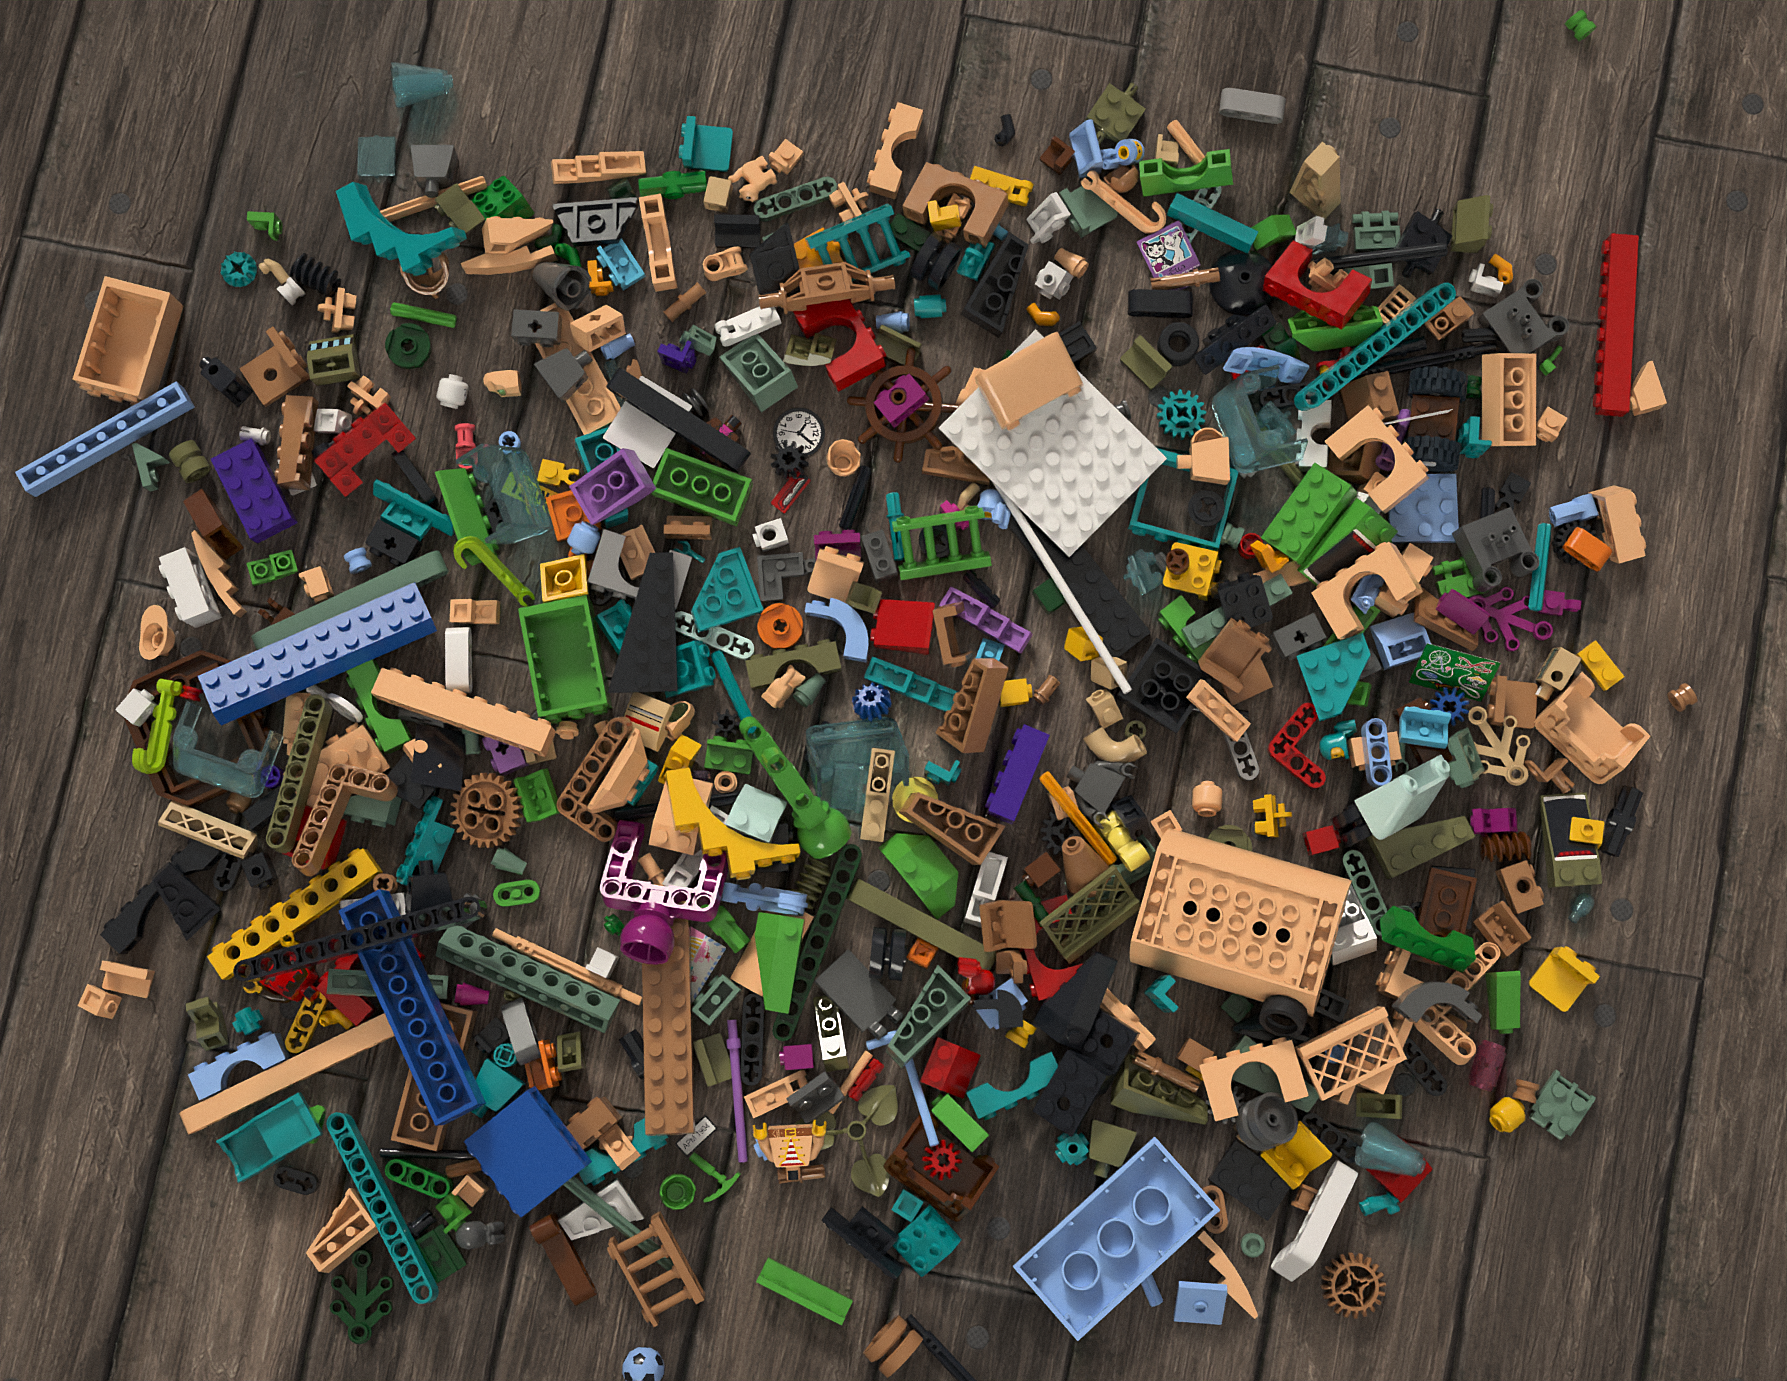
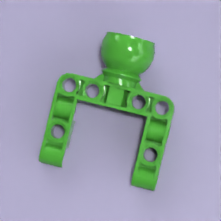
M745 717L739 724V730L748 742V746L793 808L794 826L798 828V839L802 849L814 859H822L837 852L847 843L852 833L845 815L829 807L827 801L814 796L793 764L788 761L755 717ZM756 726V730L753 733H747L751 727Z

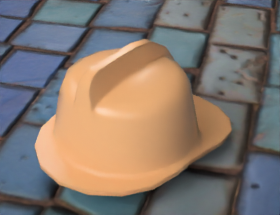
M158 605L149 606L145 610L141 621L139 651L144 659L152 660L158 656H168L175 644V634L168 626L166 612Z

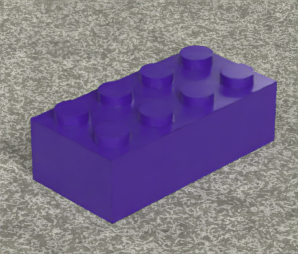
M252 438L211 458L221 482L251 540L258 544L298 523L280 486L275 481V476L259 444Z
M1025 724L1022 730L1017 728L1011 742L1015 747L1013 751L1008 749L1002 764L1006 766L1004 772L999 771L994 786L997 787L996 793H990L985 808L989 809L988 815L1009 824L1014 823L1050 736L1049 734Z

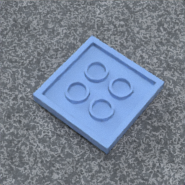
M1426 474L1429 479L1388 512V523L1398 531L1392 538V543H1456L1452 535L1454 531L1459 529L1456 474Z

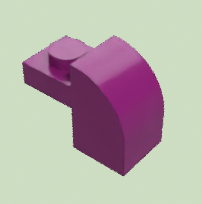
M1515 808L1472 809L1470 820L1474 834L1518 832Z

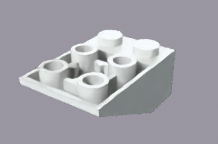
M1352 884L1330 958L1332 965L1377 951V937Z

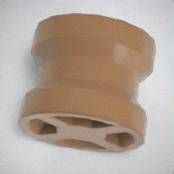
M1686 683L1681 684L1678 690H1671L1667 694L1670 703L1679 712L1685 710L1687 705H1693L1697 702L1696 694Z
M1516 1079L1517 1089L1513 1093L1512 1098L1536 1104L1537 1098L1535 1094L1539 1090L1540 1085Z

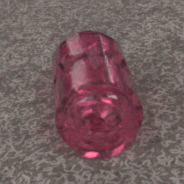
M1483 1040L1482 1044L1478 1045L1468 1077L1470 1079L1469 1085L1492 1092L1493 1087L1497 1085L1506 1057V1053H1504L1506 1047L1487 1040Z

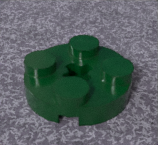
M404 323L389 332L385 341V349L388 357L396 366L403 369L421 368L428 360L432 351L430 337L422 327L413 323ZM412 341L414 348L406 352L403 345Z

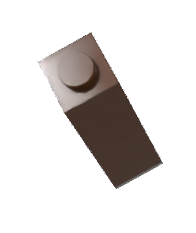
M200 489L183 501L203 538L224 560L244 548L214 501L203 489Z

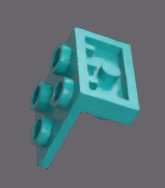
M928 1205L912 1223L898 1234L899 1237L892 1246L923 1277L947 1257L962 1239L931 1205Z

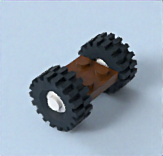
M1419 367L1410 372L1408 396L1413 399L1411 417L1453 409L1448 413L1410 420L1408 438L1402 440V444L1406 442L1414 453L1411 457L1416 463L1421 460L1428 468L1429 473L1453 472L1458 469L1461 445L1456 443L1455 440L1459 405L1466 400L1468 375L1462 371L1457 372L1456 369L1450 370L1447 367Z

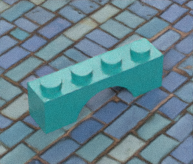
M1048 1052L1029 1062L1028 1077L1015 1090L1000 1091L986 1082L967 1091L966 1094L978 1119L983 1117L984 1121L996 1116V1110L1004 1107L1005 1110H1009L1017 1106V1100L1023 1097L1029 1100L1038 1096V1090L1048 1085L1058 1065L1052 1052Z
M645 1118L634 1124L632 1144L641 1155L634 1162L647 1156L645 1153L647 1149L653 1147L657 1150L666 1145L667 1141L665 1139L670 1137V1135H645ZM594 1147L585 1152L592 1162L578 1173L585 1185L591 1182L595 1186L605 1180L604 1174L611 1170L615 1174L621 1171V1169L609 1154L603 1153Z

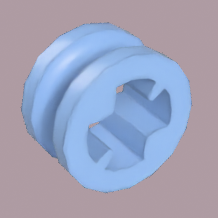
M506 431L499 437V445L504 452L515 453L519 450L521 441L516 433ZM508 437L511 440L515 439L516 441L513 442L514 446H504V443H507L505 439Z

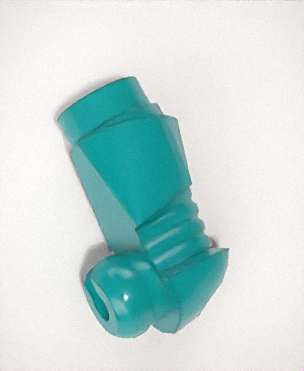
M1387 1191L1385 1195L1366 1197V1199L1359 1203L1360 1210L1364 1216L1387 1208V1212L1390 1215L1400 1211V1207L1397 1204L1399 1202L1398 1198Z

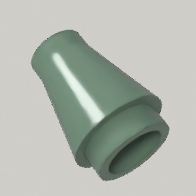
M815 673L813 677L795 689L794 699L803 707H807L809 704L812 705L822 686L826 683L825 679Z
M498 847L491 864L496 866V869L522 875L527 862L521 860L507 848L502 849Z

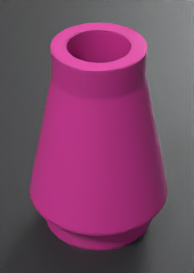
M463 983V985L457 984L454 1003H460V1006L488 1005L489 991Z

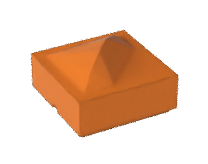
M917 937L907 955V959L928 969L939 949Z

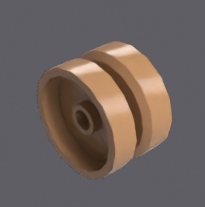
M899 1314L874 1336L863 1352V1355L871 1363L876 1362L885 1354L879 1363V1370L887 1378L902 1366L923 1340L915 1330H910L901 1338V1335L907 1329V1322Z

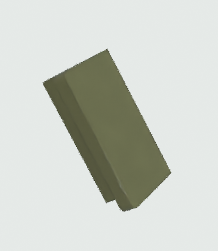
M881 324L875 343L877 346L881 345L886 353L885 358L900 366H905L906 351L912 347L915 349V365L922 352V344Z
M1141 335L1134 340L1132 347L1120 358V361L1150 390L1156 387L1170 373L1173 367Z
M721 1033L693 1042L708 1087L732 1078L730 1057Z

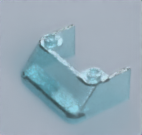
M1279 364L1245 372L1213 397L1212 409L1223 437L1229 438V455L1234 468L1238 472L1250 473L1303 460L1308 444L1307 438L1284 443L1282 435L1275 430L1261 432L1248 398L1249 394L1275 387L1280 370Z
M481 443L456 459L457 464L472 466L476 479L484 483H490L504 521L496 526L495 533L484 539L485 543L512 544L543 534L552 528L551 516L529 457L524 450L517 447Z
M187 701L173 735L174 769L182 775L248 798L258 797L263 792L284 736L270 730L262 752L248 749L240 755L238 763L195 749L198 735L194 727L202 707Z
M882 717L881 720L874 718L872 723L869 719L815 725L806 730L810 776L817 797H822V783H826L834 777V770L869 766L872 748L895 751L892 775L900 773L904 786H909V753L898 724L894 719Z

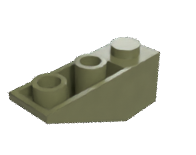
M826 995L814 997L816 1020L826 1072L849 1068L839 1008Z

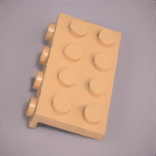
M355 722L345 729L347 733L341 737L336 734L325 741L327 745L321 750L306 805L314 806L327 773L334 764L342 763L379 773L391 767L364 723L359 725ZM303 769L297 772L296 778L302 775Z

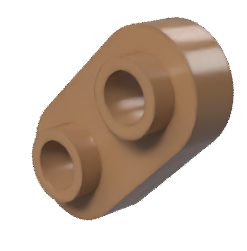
M1207 1185L1202 1190L1206 1194L1214 1193L1215 1198L1213 1202L1220 1211L1214 1215L1219 1219L1218 1224L1212 1225L1210 1219L1204 1227L1209 1232L1218 1234L1223 1232L1228 1224L1224 1195L1217 1186Z

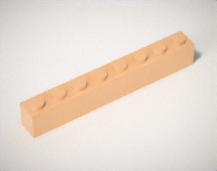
M392 667L390 670L381 668L371 691L372 695L378 700L546 757L556 733L551 726V722L545 719L538 718L537 721L530 719V715L524 712L508 711L509 708L496 703L493 706L487 704L488 701L481 697L475 696L474 699L466 697L467 694L460 690L453 689L452 692L446 690L444 685L437 682H432V684L425 683L424 679L419 676L411 675V677L403 675L402 671Z

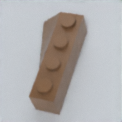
M286 395V400L282 403L281 411L284 420L279 428V435L282 441L281 446L277 449V458L280 461L279 468L275 471V481L283 489L310 491L313 466L311 451L314 449L316 432L313 430L319 404L314 397Z
M974 658L961 682L963 685L960 692H956L953 697L954 704L951 710H947L943 717L945 719L944 724L939 726L935 733L962 753L984 752L1009 668L995 658Z

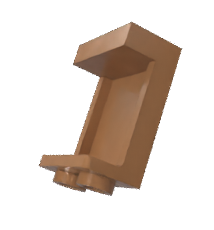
M963 601L942 605L933 610L943 664H951V667L965 665V663L969 662L968 659L974 656L973 651L964 653L959 651L952 616L965 611Z
M1231 618L1199 659L1198 663L1201 670L1239 693L1244 687L1243 679L1264 652L1269 653L1272 649L1269 639L1260 632L1255 634L1250 630L1251 627L1242 620L1237 622Z

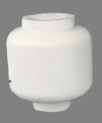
M449 374V378H442L440 380L436 395L437 399L441 401L440 405L458 409V406L465 404L468 384L462 382L463 377Z

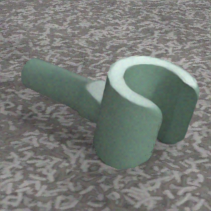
M1400 742L1402 759L1395 761L1396 765L1393 768L1396 772L1398 771L1397 766L1401 762L1405 766L1404 773L1409 769V764L1405 761L1406 743Z

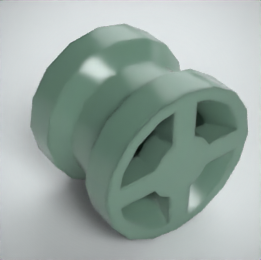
M1227 522L1220 544H1228L1232 549L1236 550L1244 533V528H1235L1231 523Z

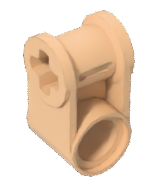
M732 247L707 256L703 261L705 277L710 281H718L746 272L748 267L742 260L740 254L742 252L741 247ZM715 264L719 266V269L712 272L708 270V267Z

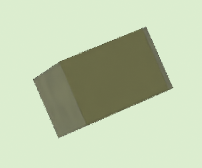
M580 1032L557 1036L559 1073L587 1068Z

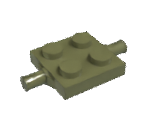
M1109 83L1085 118V121L1093 120L1095 130L1098 132L1096 135L1097 139H1099V146L1104 138L1111 139L1116 143L1126 139L1146 108L1132 98L1138 90L1136 85L1130 91L1134 83H1130L1125 92L1120 91Z

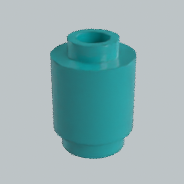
M941 294L919 296V298H914L915 317H942V312H946V299H941Z

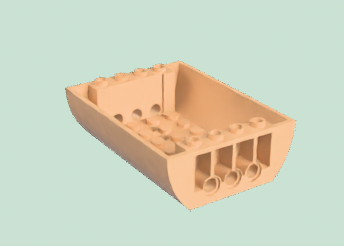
M1169 828L1163 835L1155 854L1131 938L1130 962L1261 1002L1274 995L1288 996L1302 1003L1307 1009L1308 1016L1314 1017L1352 880ZM1188 901H1193L1197 905V911L1193 915H1188L1184 911V905ZM1211 908H1217L1220 912V918L1216 922H1212L1207 918V912ZM1259 921L1264 922L1267 926L1266 933L1261 936L1253 931L1254 924ZM1282 928L1290 932V939L1285 943L1280 942L1276 936L1278 930Z

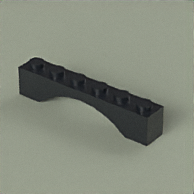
M190 838L187 841V847L182 852H176L170 861L172 865L187 876L196 872L210 870L221 859L224 851ZM153 882L141 887L137 892L138 896L132 902H127L120 909L121 913L115 919H110L103 927L105 930L100 935L119 954H128L144 937L148 914L160 896Z

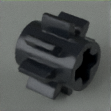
M728 709L722 715L717 712L718 720L712 721L713 725H718L719 727L715 733L723 732L725 738H728L729 733L737 735L735 728L736 726L739 727L740 722H736L735 719L738 717V714L735 713L731 716ZM726 718H729L730 722L733 723L728 726V729L721 725V722H725Z

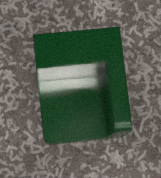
M1049 578L1033 589L1032 595L1047 616L1067 603L1052 578Z

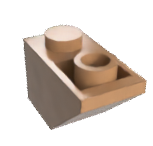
M1459 296L1426 321L1424 325L1439 341L1465 324L1473 316L1474 312L1462 297Z

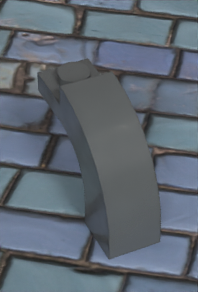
M1424 982L1414 985L1403 992L1391 1006L1409 1022L1414 1023L1419 1021L1429 1007L1437 1003L1449 1005L1468 1022L1478 1023L1482 1017L1477 1011L1478 1007L1468 999L1464 1001L1470 994L1467 990L1445 982Z

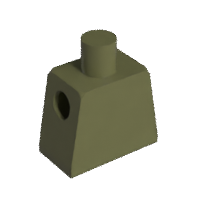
M1091 1119L1087 1157L1097 1160L1093 1174L1107 1178L1110 1165L1121 1167L1137 1132Z

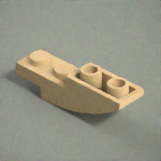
M872 748L860 839L884 841L895 756L894 750Z

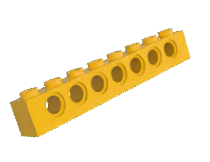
M364 848L353 850L347 855V860L342 863L338 861L328 868L329 872L324 876L318 875L308 882L310 885L305 889L299 888L289 895L290 899L285 903L279 902L270 908L271 912L266 916L260 915L250 922L251 926L249 928L236 931L231 935L232 939L225 944L221 942L211 949L212 953L207 958L221 979H231L234 977L233 969L237 962L268 953L281 944L280 937L284 941L290 938L286 934L287 931H291L293 934L297 933L339 904L340 901H343L372 881L378 874L383 873L370 852ZM351 866L357 868V875L354 878L348 876V869ZM336 879L338 887L335 891L331 892L328 887L329 882ZM315 892L318 895V902L315 905H311L309 897ZM297 906L299 914L293 919L290 916V910L292 907ZM276 919L279 922V929L273 932L270 925ZM258 933L260 941L254 946L251 942V937L253 934ZM237 946L240 949V956L234 959L232 957V950Z

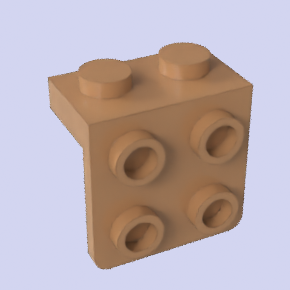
M1507 676L1494 677L1488 687V695H1490V701L1486 709L1488 724L1503 726L1506 716H1514L1517 719V726L1515 728H1534L1537 708V695H1535L1538 690L1537 684L1507 680ZM1508 718L1506 720V725L1508 727H1512L1514 725V720L1512 718Z
M997 900L979 905L984 952H992L1007 947L1036 948L1034 912L1030 901Z

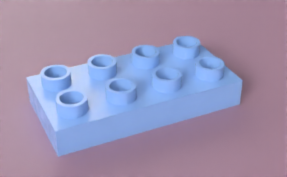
M1153 1137L1020 1258L1013 1267L1078 1341L1217 1214L1220 1209L1156 1137Z

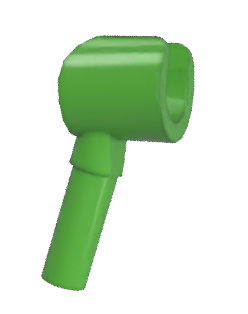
M1557 346L1551 356L1540 364L1539 369L1545 376L1556 368L1552 362L1561 352V346Z

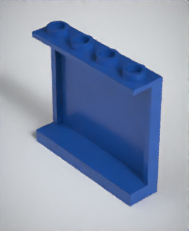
M536 1086L524 1092L464 1141L470 1155L476 1157L481 1164L482 1171L491 1177L497 1191L506 1197L511 1210L520 1217L530 1212L592 1162Z

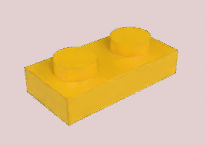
M1596 640L1576 654V656L1582 658L1580 662L1603 691L1608 690L1625 677Z

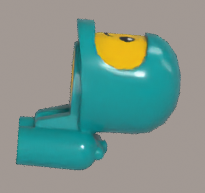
M1355 719L1338 722L1333 728L1335 733L1325 735L1320 740V752L1325 759L1332 760L1340 757L1350 759L1346 739L1357 733Z

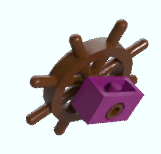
M912 347L906 351L905 366L893 367L884 372L880 369L873 373L876 379L871 384L866 397L849 396L847 398L849 405L865 406L868 420L872 425L858 437V442L864 444L878 433L886 440L895 443L893 459L896 463H900L903 459L904 444L914 443L924 438L928 440L935 450H940L942 443L934 435L933 430L938 425L942 413H954L960 406L956 404H943L942 393L937 385L951 373V368L944 366L931 377L924 370L914 367L915 349ZM914 378L922 381L924 384L919 386ZM929 390L932 394L933 403L927 402L929 400V397L926 393ZM876 407L884 415L881 419L878 418ZM916 410L929 411L931 413L924 422ZM909 417L917 429L906 432L907 418ZM889 423L894 428L897 426V432L892 431L886 428L885 426H887Z

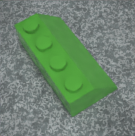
M465 468L436 471L435 475L457 539L460 540L468 536L477 537L498 557L496 550L499 549L495 536L491 537L489 529L492 527L488 515H483L481 508L485 507L481 495L476 494L474 487L478 485L474 474H469ZM465 548L462 551L463 557L472 566L482 563L469 548Z

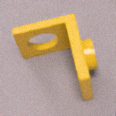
M1572 817L1569 840L1597 844L1599 849L1602 845L1604 821Z

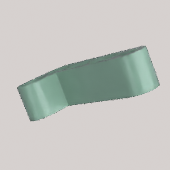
M1349 850L1343 857L1344 866L1374 932L1382 936L1381 931L1377 930L1375 924L1388 910L1364 856L1358 850ZM1349 855L1359 856L1361 860L1358 861L1359 868L1364 866L1366 871L1358 872L1352 876L1351 871L1356 870L1353 864L1348 865L1347 860L1350 859ZM1360 875H1366L1370 879V885L1367 888L1357 886L1356 879ZM1369 897H1376L1379 900L1380 904L1377 909L1370 910L1367 908L1366 900ZM1398 906V908L1410 911L1415 916L1414 911L1409 906Z

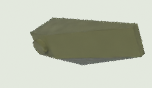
M1128 1054L1111 1086L1110 1104L1131 1113L1206 1124L1208 1122V1104L1186 1088L1180 1089L1169 1080L1157 1074L1151 1075L1149 1070L1131 1063L1132 1058L1136 1057Z

